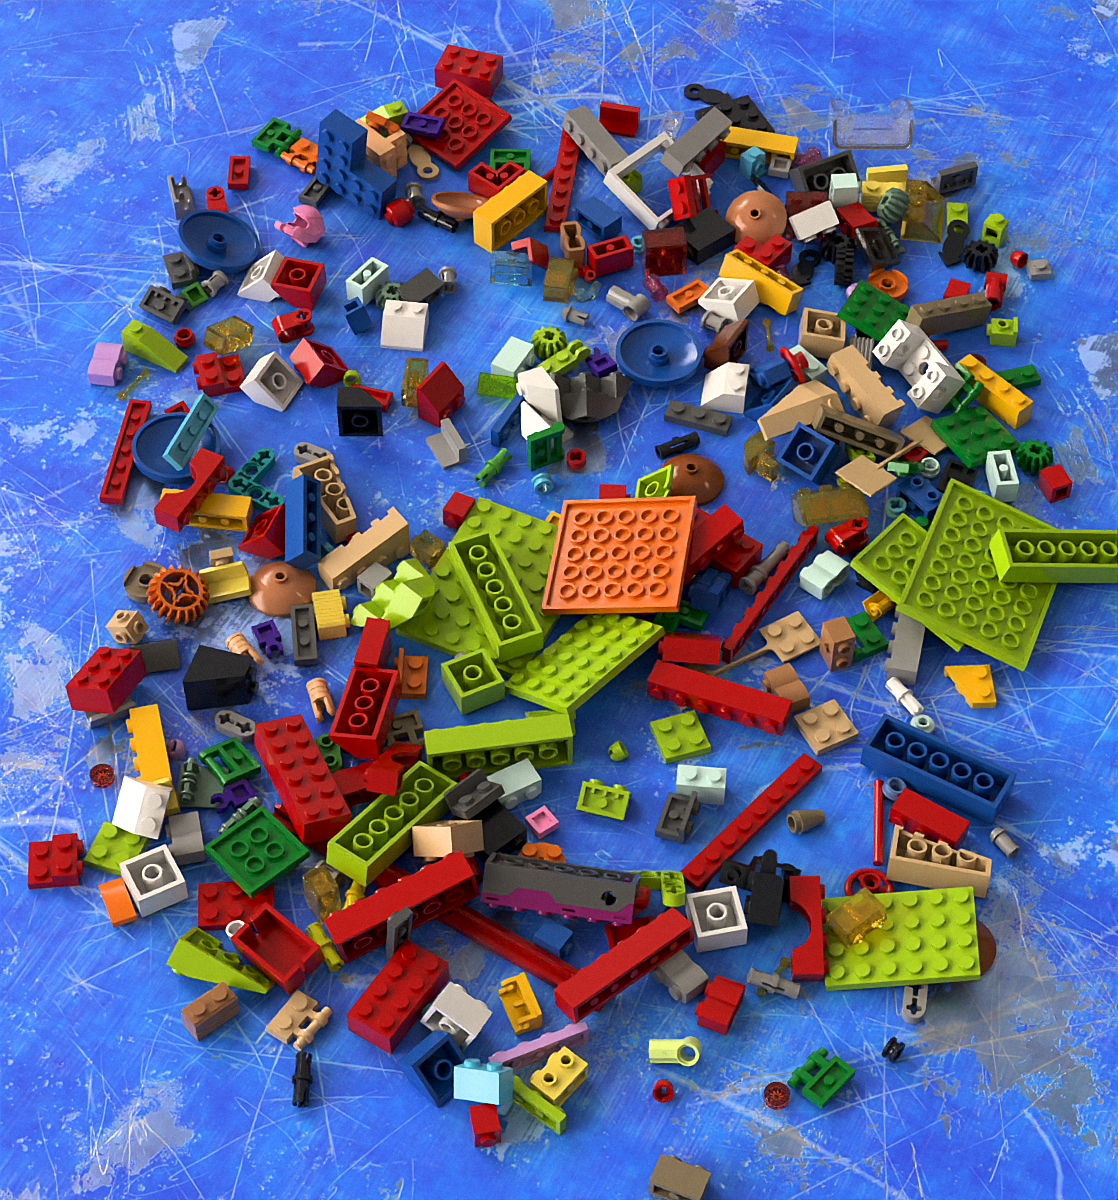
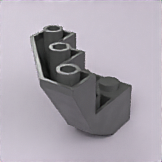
M583 372L579 373L577 377L570 379L561 376L560 373L548 374L559 388L562 416L577 422H595L617 412L631 383V378L622 376L620 372L609 373V376L603 378L591 376V373Z

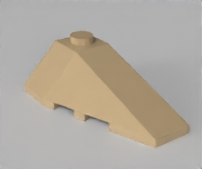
M817 380L798 385L757 420L765 441L792 433L798 422L807 427L812 425L820 404L845 413L837 392Z

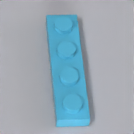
M205 393L198 396L162 456L177 471L184 468L220 408Z

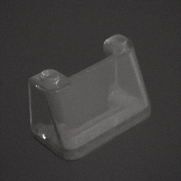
M908 98L892 100L888 105L887 114H848L849 109L846 101L843 99H829L828 109L831 137L835 148L839 150H904L912 144L914 110Z

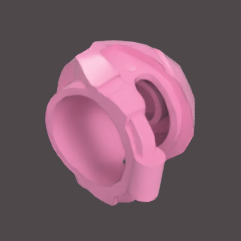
M305 204L292 208L293 214L296 216L294 222L282 223L276 221L274 224L276 229L287 234L305 248L309 243L318 242L325 233L324 221L320 212L313 206Z

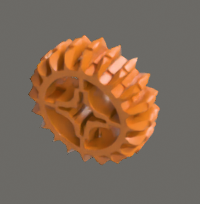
M171 564L168 570L163 567L149 581V588L146 593L149 596L147 601L148 604L152 605V612L158 611V618L166 617V623L171 619L174 620L175 625L180 620L186 625L189 620L194 622L197 616L201 617L204 610L207 609L210 598L208 593L209 585H204L205 578H198V571L191 573L190 567L184 570L181 564L175 569ZM179 590H181V593H180V595L178 596V599L175 600L176 595L178 594Z

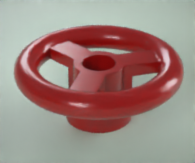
M781 347L779 349L780 357L786 360L792 378L799 385L805 383L802 369L809 366L805 356L801 351L793 355L786 347Z
M862 868L854 871L848 876L844 885L845 896H854L852 884L856 879L860 883L861 895L894 892L893 883L891 880H886V874L873 868ZM881 881L885 884V886H880Z

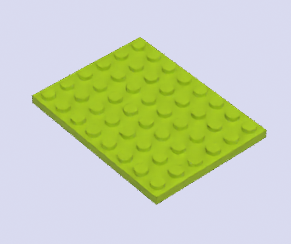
M951 478L895 610L1016 669L1024 671L1057 583L1000 582L989 543L999 528H1057Z
M479 497L451 541L492 529L543 631L544 645L561 614L543 615L541 611L558 526ZM449 546L429 575L435 583V592L428 607L419 616L400 627H396V634L454 657L460 652L470 653L484 647L499 673L508 678H511L512 675L524 668L528 662L536 658L540 651L537 650L499 663L449 559Z

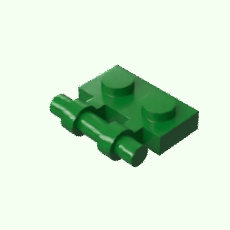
M273 117L251 140L252 147L267 153L272 149H276L274 156L280 158L282 152L288 153L290 146L300 139L302 131L297 128L293 132L289 123Z
M959 362L954 368L966 383L944 406L946 410H950L954 406L955 410L952 414L968 410L970 403L974 398L977 399L979 397L981 389L985 386L979 380L972 386L970 383L974 380L975 376ZM966 391V396L960 401L959 397Z
M820 1047L816 1052L813 1051L807 1057V1062L802 1067H797L792 1072V1077L787 1081L788 1085L793 1089L799 1084H804L805 1086L802 1088L801 1094L821 1110L855 1076L856 1070L836 1055L830 1061H827L825 1057L829 1053L824 1047ZM815 1068H819L820 1071L813 1077L810 1073Z

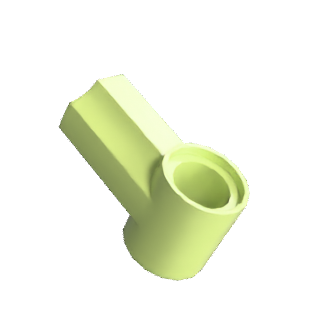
M692 1036L684 1039H650V1063H680L684 1066H692L698 1061L702 1053V1043L699 1039ZM687 1046L693 1048L696 1055H686L683 1048Z

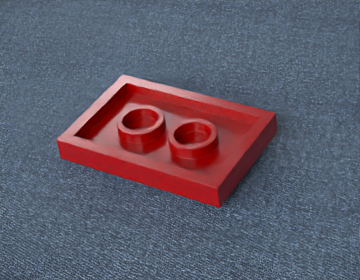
M234 881L199 883L198 928L203 931L226 930L228 924L236 920H240L244 924L247 922L251 928H254L250 918L266 902L274 908V883L252 899Z

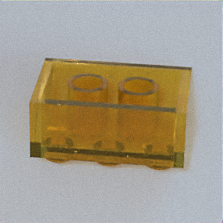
M906 179L905 192L909 196L910 202L907 206L908 209L902 215L900 239L941 243L945 198L927 181Z
M848 482L840 483L841 486L838 487L821 485L818 490L812 491L810 488L797 489V493L791 494L793 520L802 526L870 517V511L864 493Z

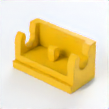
M525 972L500 982L503 988L498 990V995L515 1036L541 1028L542 1012Z

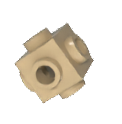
M117 610L105 626L116 643L137 644L149 628L138 611Z

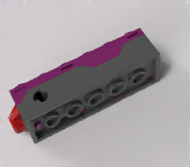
M492 852L485 862L481 902L487 903V906L492 908H501L504 905L511 906L512 910L519 912L531 909L537 910L536 913L540 915L557 913L562 914L561 917L566 919L584 917L587 918L588 922L601 923L604 920L611 921L614 926L625 927L627 924H632L636 914L648 907L650 889L640 886L641 874Z

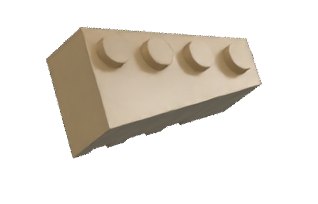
M853 344L831 354L826 363L828 372L834 376L840 390L850 400L852 408L865 421L884 428L893 425L906 405L902 399L896 400L893 396L894 390L890 386L885 387L881 383V376L877 371L869 369V362Z
M333 454L293 467L292 480L302 474H306L321 481V526L333 542L337 544L345 541L349 534L356 532L357 517L350 499L346 495L344 483L341 482L339 477L340 473L335 466Z
M394 507L387 510L388 515L382 520L377 518L370 523L372 527L363 534L357 532L353 535L348 545L344 546L341 544L318 562L319 577L330 590L339 589L340 591L357 582V577L375 561L382 566H387L410 553L408 522Z
M895 824L886 880L934 889L973 886L974 896L986 897L991 875L992 859L962 848L958 851L951 849L946 842L940 840L938 843L924 839V834L915 832L914 835L903 831L904 827Z

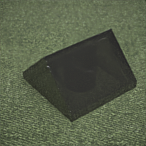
M884 227L855 229L854 242L869 273L881 268L887 270L901 263Z

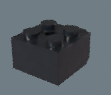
M772 848L764 852L761 865L757 864L755 871L750 870L747 889L752 891L751 895L746 896L743 913L748 915L747 922L777 927L786 873L782 868L777 867L778 854Z

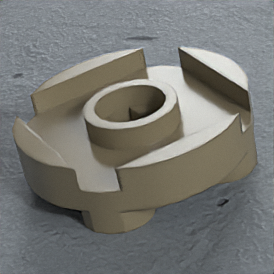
M143 562L142 566L136 567L134 565L130 567L123 577L126 596L139 603H148L149 596L146 593L149 586L148 584L144 585L142 582L153 579V575L156 572L159 573L163 566L155 562Z

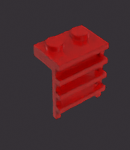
M712 173L695 176L684 175L667 180L674 221L695 217L701 211L696 180L699 183L703 210L707 207L711 208L706 178H711Z

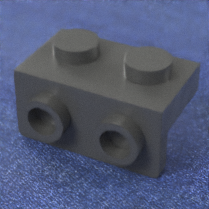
M692 791L691 797L668 793L655 829L656 837L684 843L686 835H691L694 825V821H691L693 815L697 816L699 813L701 802L697 801L698 792Z

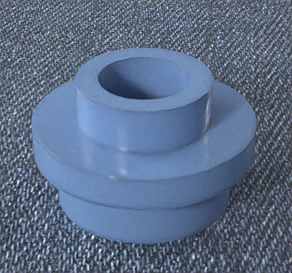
M892 777L884 782L882 791L887 798L896 801L904 788H906V784L902 779Z

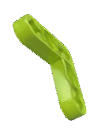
M672 870L624 871L641 874L640 886L648 887L650 890H661L662 903L670 907L685 905L686 891L681 872Z

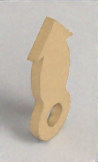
M412 144L407 150V157L409 156L411 164L417 169L418 177L425 181L436 179L439 175V168L431 163L430 155L426 152L427 150L419 145ZM431 170L432 173L426 174L424 171Z

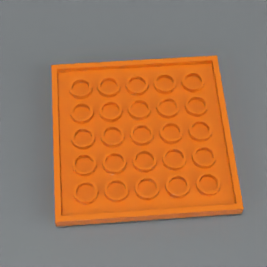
M696 496L564 500L541 606L543 615L679 612L698 502Z

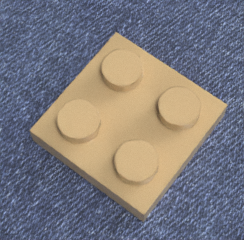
M835 699L793 716V723L816 756L852 742L859 737V732Z

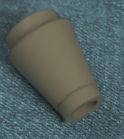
M822 809L793 810L791 814L787 815L789 830L797 834H801L825 822V814Z

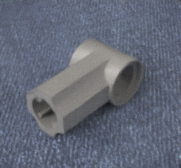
M615 285L609 289L606 295V301L623 310L624 315L631 321H636L650 308V302L646 296L642 294L634 296Z

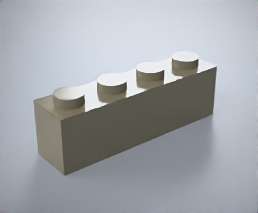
M982 292L911 305L906 322L919 326L927 336L985 325L992 304Z
M820 404L812 422L816 432L886 458L900 451L905 443L900 433Z

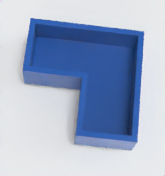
M335 109L320 122L316 179L320 183L328 185L337 194L342 195L369 215L380 220L386 213V204L395 199L397 178L365 158L368 129Z

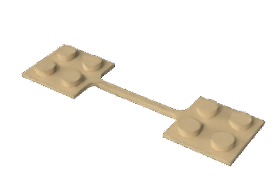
M925 415L900 431L902 435L912 441L905 448L880 464L874 463L861 455L837 470L835 474L871 497L897 480V477L884 469L888 462L896 460L915 447H922L929 453L936 455L948 446L930 427L932 419Z
M796 611L758 629L759 633L766 640L767 645L715 671H709L703 664L686 663L681 667L715 677L768 651H773L781 662L785 663L819 647L820 638L800 612ZM678 706L681 712L689 709L686 706Z

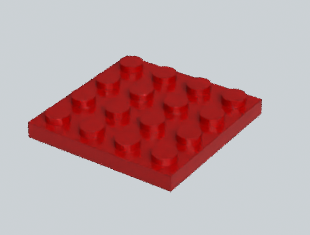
M454 78L417 112L419 114L444 118L446 124L439 139L408 134L412 137L413 142L458 171L511 122L512 117L509 113Z

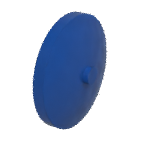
M202 209L190 212L182 218L177 230V242L184 254L198 265L213 271L220 270L224 273L243 271L255 262L259 253L260 244L253 229L243 220L223 211Z
M653 319L636 323L622 333L616 345V361L620 370L634 382L649 387H670L687 381L697 372L702 360L701 343L695 333L686 326L670 320Z
M171 412L156 416L145 422L133 437L132 456L134 463L145 476L158 482L181 484L194 481L191 477L189 462L200 448L221 455V439L217 429L213 424H209L184 468L177 471L162 456L188 413Z

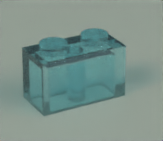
M492 251L490 283L532 287L534 264L529 262L528 253Z

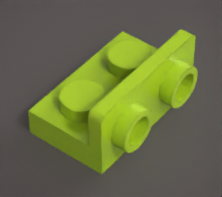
M590 779L589 782H582L576 810L624 821L632 794L627 791L628 788L625 786L614 784L612 788L604 786L603 781Z

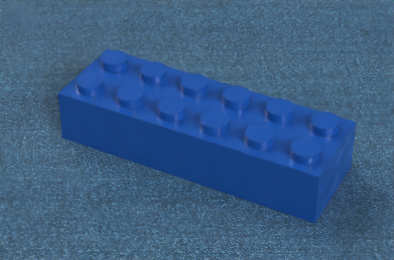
M885 713L864 744L860 764L890 778L898 777L907 786L993 825L1013 791L1016 773Z

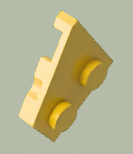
M990 664L944 667V675L946 678L950 677L955 683V689L965 697V701L972 709L996 707V696Z

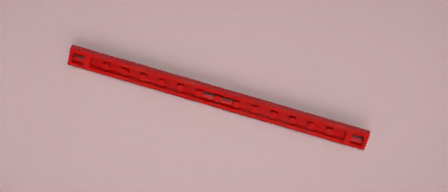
M276 803L272 815L301 842L292 822L281 817L284 815L289 818L283 803ZM331 839L305 845L327 857V845ZM390 864L372 883L380 888L389 887L397 883L401 877L411 876L412 874L394 864ZM465 904L450 910L452 913L446 912L434 918L554 988H557L561 982L567 981L579 971V969ZM605 1004L600 1006L595 1011L599 1013Z

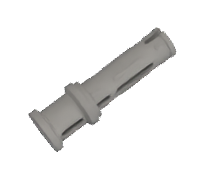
M780 541L760 564L753 565L749 569L746 577L740 578L738 581L740 589L748 595H753L757 591V587L768 580V574L788 554L790 549L788 547L790 545L785 541Z

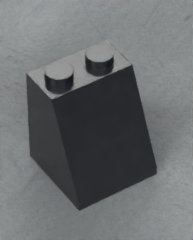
M199 645L182 681L187 710L195 711L249 704L252 696H256L259 689V682L256 681L257 668L254 666L253 657Z

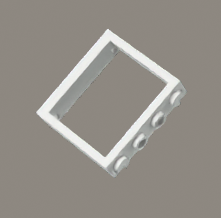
M665 132L608 170L603 181L652 233L658 229L663 230L674 219L672 208L660 217H657L621 178L658 152L664 154L665 150L674 143ZM694 163L693 168L687 174L685 172L682 174L695 176L705 173ZM706 178L708 194L710 195V189L714 182L710 178ZM696 180L697 189H698V194H699V200H700V199H701V195H700L699 183H698V180Z

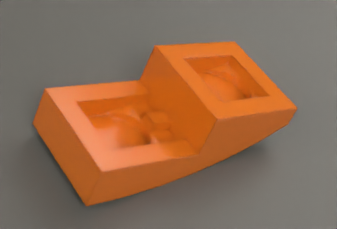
M122 877L98 885L113 928L138 920Z

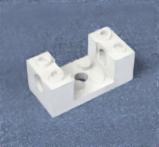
M899 319L872 351L884 366L899 370L912 386L907 395L920 409L939 414L966 383L919 326ZM928 364V369L926 370V374H924L923 369L925 365Z

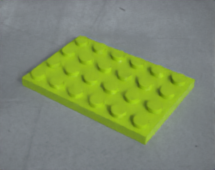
M902 513L851 561L849 566L898 604L928 532L906 514ZM923 624L957 652L966 645Z
M622 613L588 614L565 634H562L553 644L545 648L541 654L528 662L518 673L512 675L505 682V693L560 713L571 715L664 636L663 626Z
M973 886L822 899V908L826 909V924H823V933H827V948H824V958H828L829 971L825 973L826 991L981 980Z

